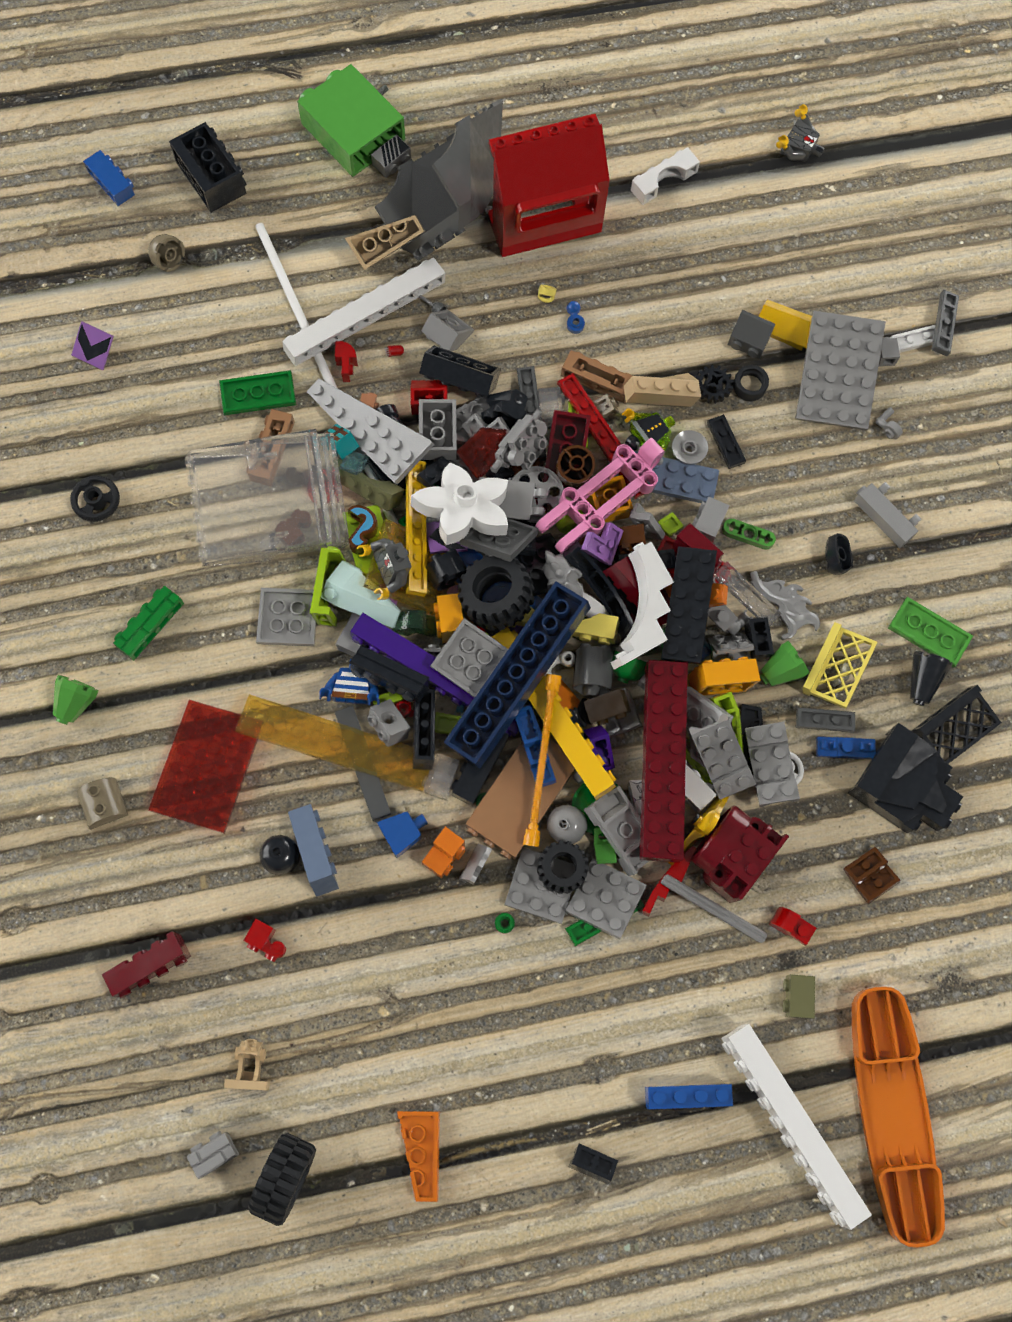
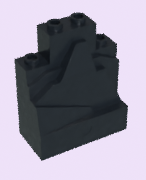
M897 723L885 734L887 737L856 785L848 791V794L907 834L913 830L917 831L922 821L936 831L943 828L947 829L952 822L950 817L961 808L962 803L960 801L964 797L946 785L952 776L950 771L953 767L936 754L937 750L914 732Z

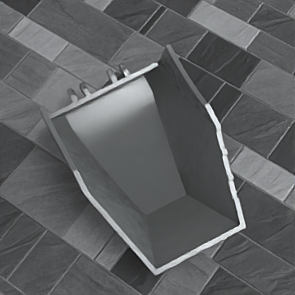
M502 99L490 104L489 108L484 107L481 114L476 111L473 113L475 117L471 118L469 115L456 122L455 133L446 138L447 142L440 146L437 143L434 145V150L427 154L425 151L422 152L421 158L414 162L410 159L397 167L399 172L393 188L375 206L385 225L414 215L417 216L426 232L401 247V249L413 254L415 259L421 260L435 251V249L455 238L454 233L458 236L466 231L464 227L479 217L489 204L493 196L494 159L488 142L489 139L501 137Z

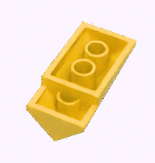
M767 299L759 317L775 324L770 337L801 351L803 347L807 349L812 316Z

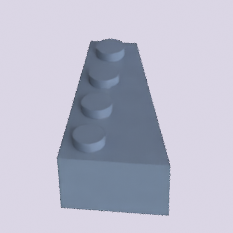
M311 804L289 811V818L307 878L316 897L339 889L335 877L337 870L334 862L331 863L329 856H332L329 845H325L323 840L326 838L323 827L319 828L318 822L321 821L318 810H313Z

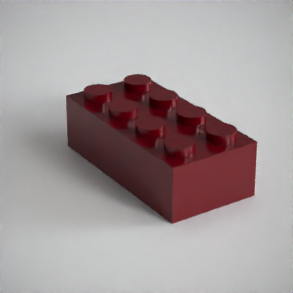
M554 410L545 468L550 469L556 474L555 467L559 455L565 448L571 445L586 447L591 415ZM578 463V464H577L576 466H574L573 468L579 467L580 464ZM546 473L543 475L542 482H546L549 478Z

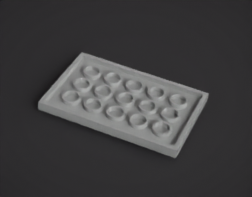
M821 311L812 312L796 420L868 430L886 321Z

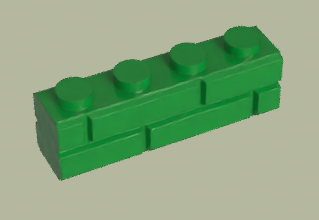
M163 586L161 589L158 588L153 593L152 600L149 603H144L140 608V613L136 617H132L127 623V628L123 632L117 633L114 638L113 644L116 648L133 661L184 605L183 600L166 586Z

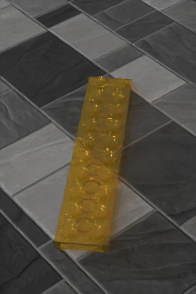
M250 694L235 730L237 733L423 792L430 771L413 769V747L397 743L387 747L384 741H381L377 735Z

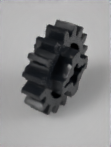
M711 365L710 369L705 366L703 371L699 370L695 377L699 380L700 399L707 398V403L713 400L714 404H716L718 399L723 402L724 398H728L733 390L734 380H730L732 375L726 374V368L723 371L720 370V365H718L717 369L713 365Z

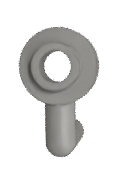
M889 407L876 419V424L884 429L886 437L896 440L903 434V431L896 422H886L894 413V410Z

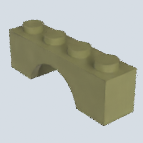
M348 456L344 459L333 460L329 474L331 479L386 511L400 506L404 493L403 488L391 481H379L367 477L359 469L361 464Z

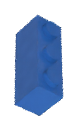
M99 150L83 161L88 173L117 206L135 196L132 189L134 187L133 183L129 178L125 179L122 170L118 166L115 167L113 165L114 163L108 154L104 155Z

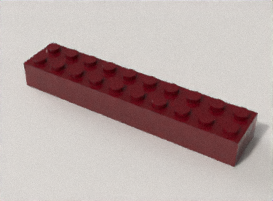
M648 660L645 666L640 860L680 863L684 860L688 663Z

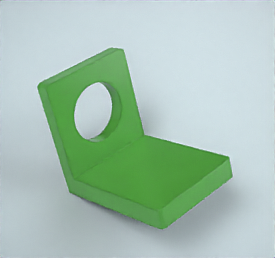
M599 827L594 828V849L597 864L617 863L615 850L607 838H599V834L603 833Z

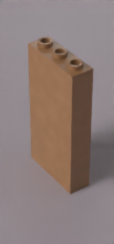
M550 739L548 741L547 753L556 783L544 786L541 789L538 825L575 771V768L561 747ZM522 742L465 824L470 835L475 838L477 836L484 839L483 843L491 849L496 847L501 851L500 855L508 860L510 858L515 860L525 846L523 845V840L531 820L534 789L536 787Z

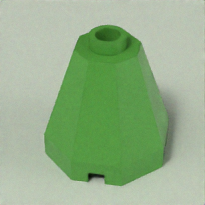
M787 641L779 647L761 669L762 674L760 677L765 685L770 684L772 687L802 679L809 675L810 672L802 658L798 656L796 649Z
M58 675L55 680L53 715L57 717L56 721L66 725L68 722L74 723L96 698L99 690L78 680L70 681L69 677Z

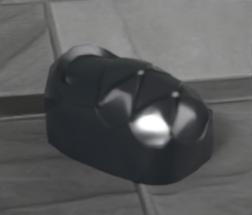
M840 533L828 537L826 542L825 558L827 570L833 575H842L853 568V557L849 540Z

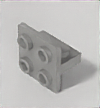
M737 632L729 636L714 635L712 638H708L713 662H719V660L730 658L731 661L741 657L751 659V650H754V645L743 633Z

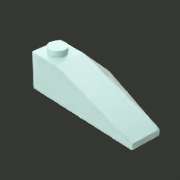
M344 560L341 561L326 580L321 598L360 616L362 613H365L379 623L395 628L401 610L389 598L377 600L381 593L374 594L375 589H377L376 585L372 581L370 582L359 568Z

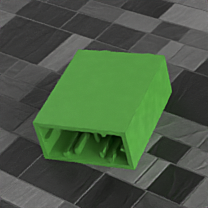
M352 64L341 71H332L324 83L315 89H306L297 101L301 124L352 177L371 165V154L395 135H398L403 141L405 140L404 117Z

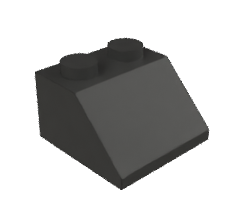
M742 310L728 345L735 350H740L751 357L760 359L775 324Z

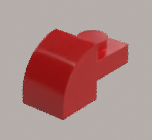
M335 341L336 366H342L341 375L343 382H350V375H354V366H358L355 349L347 342Z
M778 907L769 925L781 933L791 936L804 946L808 944L817 929L802 919L801 915L785 907Z

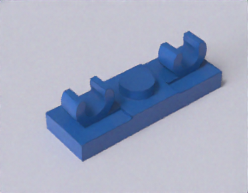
M816 738V757L872 759L876 754L875 739Z

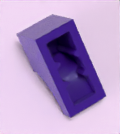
M603 726L583 730L584 738H588L594 746L592 751L595 756L599 754L605 762L603 768L606 771L614 769L615 765L608 732Z

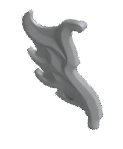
M757 571L750 573L751 585L757 595L778 607L777 613L788 628V633L781 636L782 640L792 638L796 634L797 629L807 624L813 625L815 631L818 630L820 627L818 616L810 612L805 606L806 604L812 605V602L808 598L797 594V591L802 592L804 590L801 586L791 584L784 587L785 581L782 580L764 582L759 579Z

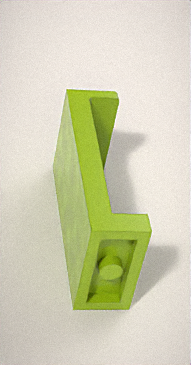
M333 546L321 548L310 614L318 625L336 627L338 619L329 607V602L321 598L326 580L341 561H346L340 549Z

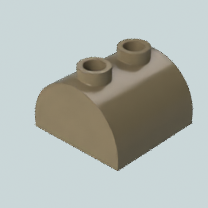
M116 778L98 779L83 785L77 790L90 830L128 816Z

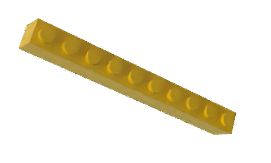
M507 626L505 630L499 631L492 638L509 649L518 634L515 630L510 631ZM546 676L542 678L528 699L543 722L545 721L546 701H548L547 691L545 690ZM556 693L550 732L597 801L616 788L614 784L616 778L610 770L606 772L603 768L605 762L599 754L595 756L592 751L594 746L588 738L584 740L581 735L583 733L582 728L577 722L575 724L570 718L573 715L567 706L564 708L559 702L562 699Z

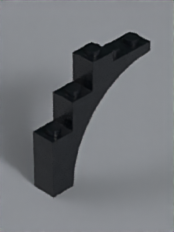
M576 542L563 552V556L574 568L581 571L583 578L594 590L609 615L619 617L617 632L621 642H623L635 622L637 613L631 608L630 602L626 599L628 596L621 589H617L613 584L614 581L603 573L609 566L581 550L582 545Z

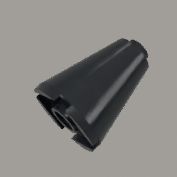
M914 652L910 699L913 700V704L924 706L930 703L952 667L950 660L931 653L930 655L923 656L924 652Z

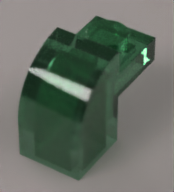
M404 610L400 612L395 628H392V631L403 636L418 633L433 637L436 635L437 620H435L434 616L427 615L426 611Z

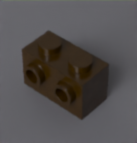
M623 689L584 701L590 723L597 724L598 726L608 724V720L612 718L616 720L627 717V713L631 712L625 690Z

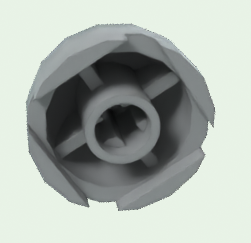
M562 805L554 809L549 815L547 830L556 842L563 840V842L571 841V844H575L583 838L587 830V819L584 813L577 807Z

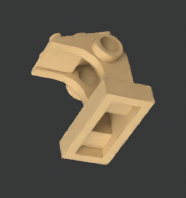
M246 1039L241 1042L239 1047H236L235 1060H239L236 1079H225L224 1088L269 1090L270 1081H260L261 1064L265 1062L266 1049H263V1042H257L255 1039ZM245 1058L255 1059V1072L244 1071Z

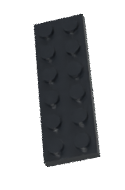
M678 546L673 577L674 583L672 584L669 603L671 611L668 612L665 636L668 640L663 643L662 660L701 665L717 550Z

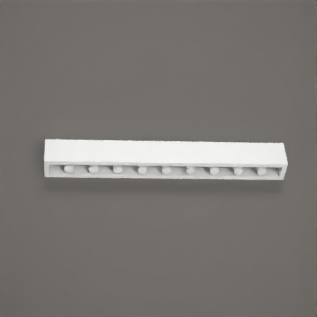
M434 257L425 260L419 266L408 269L401 276H396L390 282L379 285L372 292L365 293L361 298L349 302L345 307L334 310L327 317L318 319L309 327L306 326L298 333L287 336L282 341L283 349L296 367L335 345V341L346 339L419 298L420 295H424L444 284L445 272Z

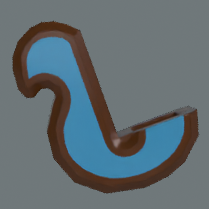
M355 505L347 509L348 515L360 524L348 541L353 553L362 554L364 549H357V547L368 544V540L377 534L378 522L376 515L369 508Z

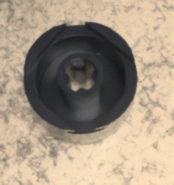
M456 548L448 550L443 555L440 553L433 555L430 558L431 562L426 566L427 576L435 590L437 589L438 591L454 586V582L458 579L460 580L462 574H466L465 569L467 568Z

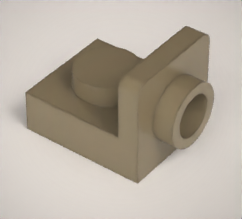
M608 394L593 402L603 418L612 413L616 415L620 413L617 408L619 407L617 400Z

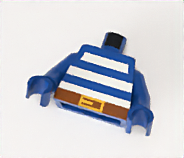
M350 664L349 668L342 667L339 669V672L334 673L325 687L321 688L319 692V699L321 700L323 696H326L328 702H330L332 694L333 702L371 705V701H377V705L380 704L379 687L371 684L364 677L358 678L353 675Z

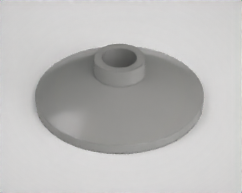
M686 430L677 434L673 439L672 452L675 458L684 464H697L706 457L708 443L702 434ZM690 448L692 452H688L686 449Z

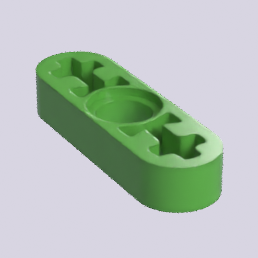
M736 519L726 520L722 527V532L725 536L761 549L768 550L772 548L776 541V537L771 531ZM730 525L734 526L733 531H729ZM746 530L752 531L753 534H754V537H753V538H747V537H745L744 531H746ZM765 537H768V538H769V539H768V541H769L768 544H767V543H764Z

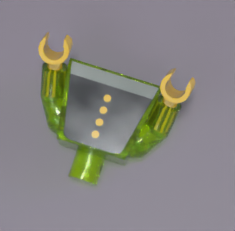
M627 408L621 414L627 417L624 420L626 423L632 421L630 422L629 432L638 437L641 443L640 446L648 439L653 438L666 451L670 443V428L675 425L672 416L662 419L657 412L652 414L637 413L630 408Z

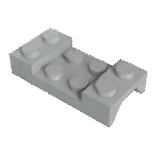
M723 713L717 722L706 727L688 728L719 799L756 785L726 713Z
M778 722L745 728L759 807L786 801H799L800 797L794 776L785 723Z
M617 786L584 809L594 826H599L619 856L617 860L628 876L637 874L638 870L649 862L640 860L641 817L621 787Z

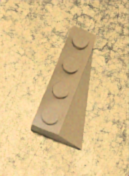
M414 215L345 239L363 269L367 270L426 231L417 216Z
M689 373L663 378L632 376L624 385L626 403L692 407L701 398L699 380Z

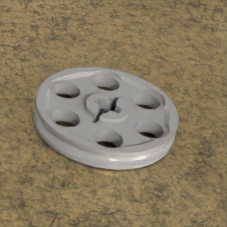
M532 466L529 470L523 469L513 477L512 481H519L522 476L526 475L530 478V483L536 484V489H547V499L538 498V505H536V499L534 498L533 507H543L549 504L554 509L559 505V499L564 488L558 476L550 469ZM541 473H546L549 476L546 482L538 480V476ZM551 488H558L560 494L552 497L549 494ZM531 516V523H537L542 517Z

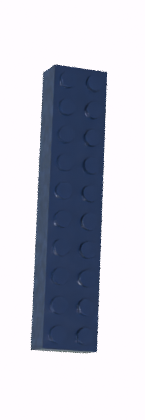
M555 581L444 741L448 748L478 768L482 767L591 607L588 600Z

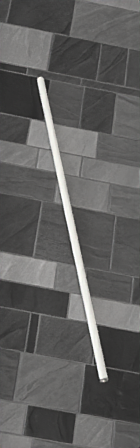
M256 224L255 228L300 328L309 327L264 224ZM322 352L315 355L314 359L324 381L337 388ZM358 447L356 452L367 476L379 480L364 460L366 453ZM382 509L390 527H400L393 509L389 511Z

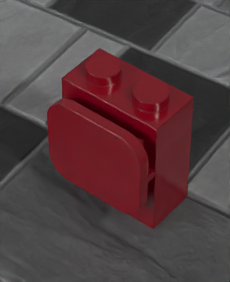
M691 523L677 535L672 547L675 553L678 551V546L717 550L714 574L719 570V566L723 562L721 558L724 553Z

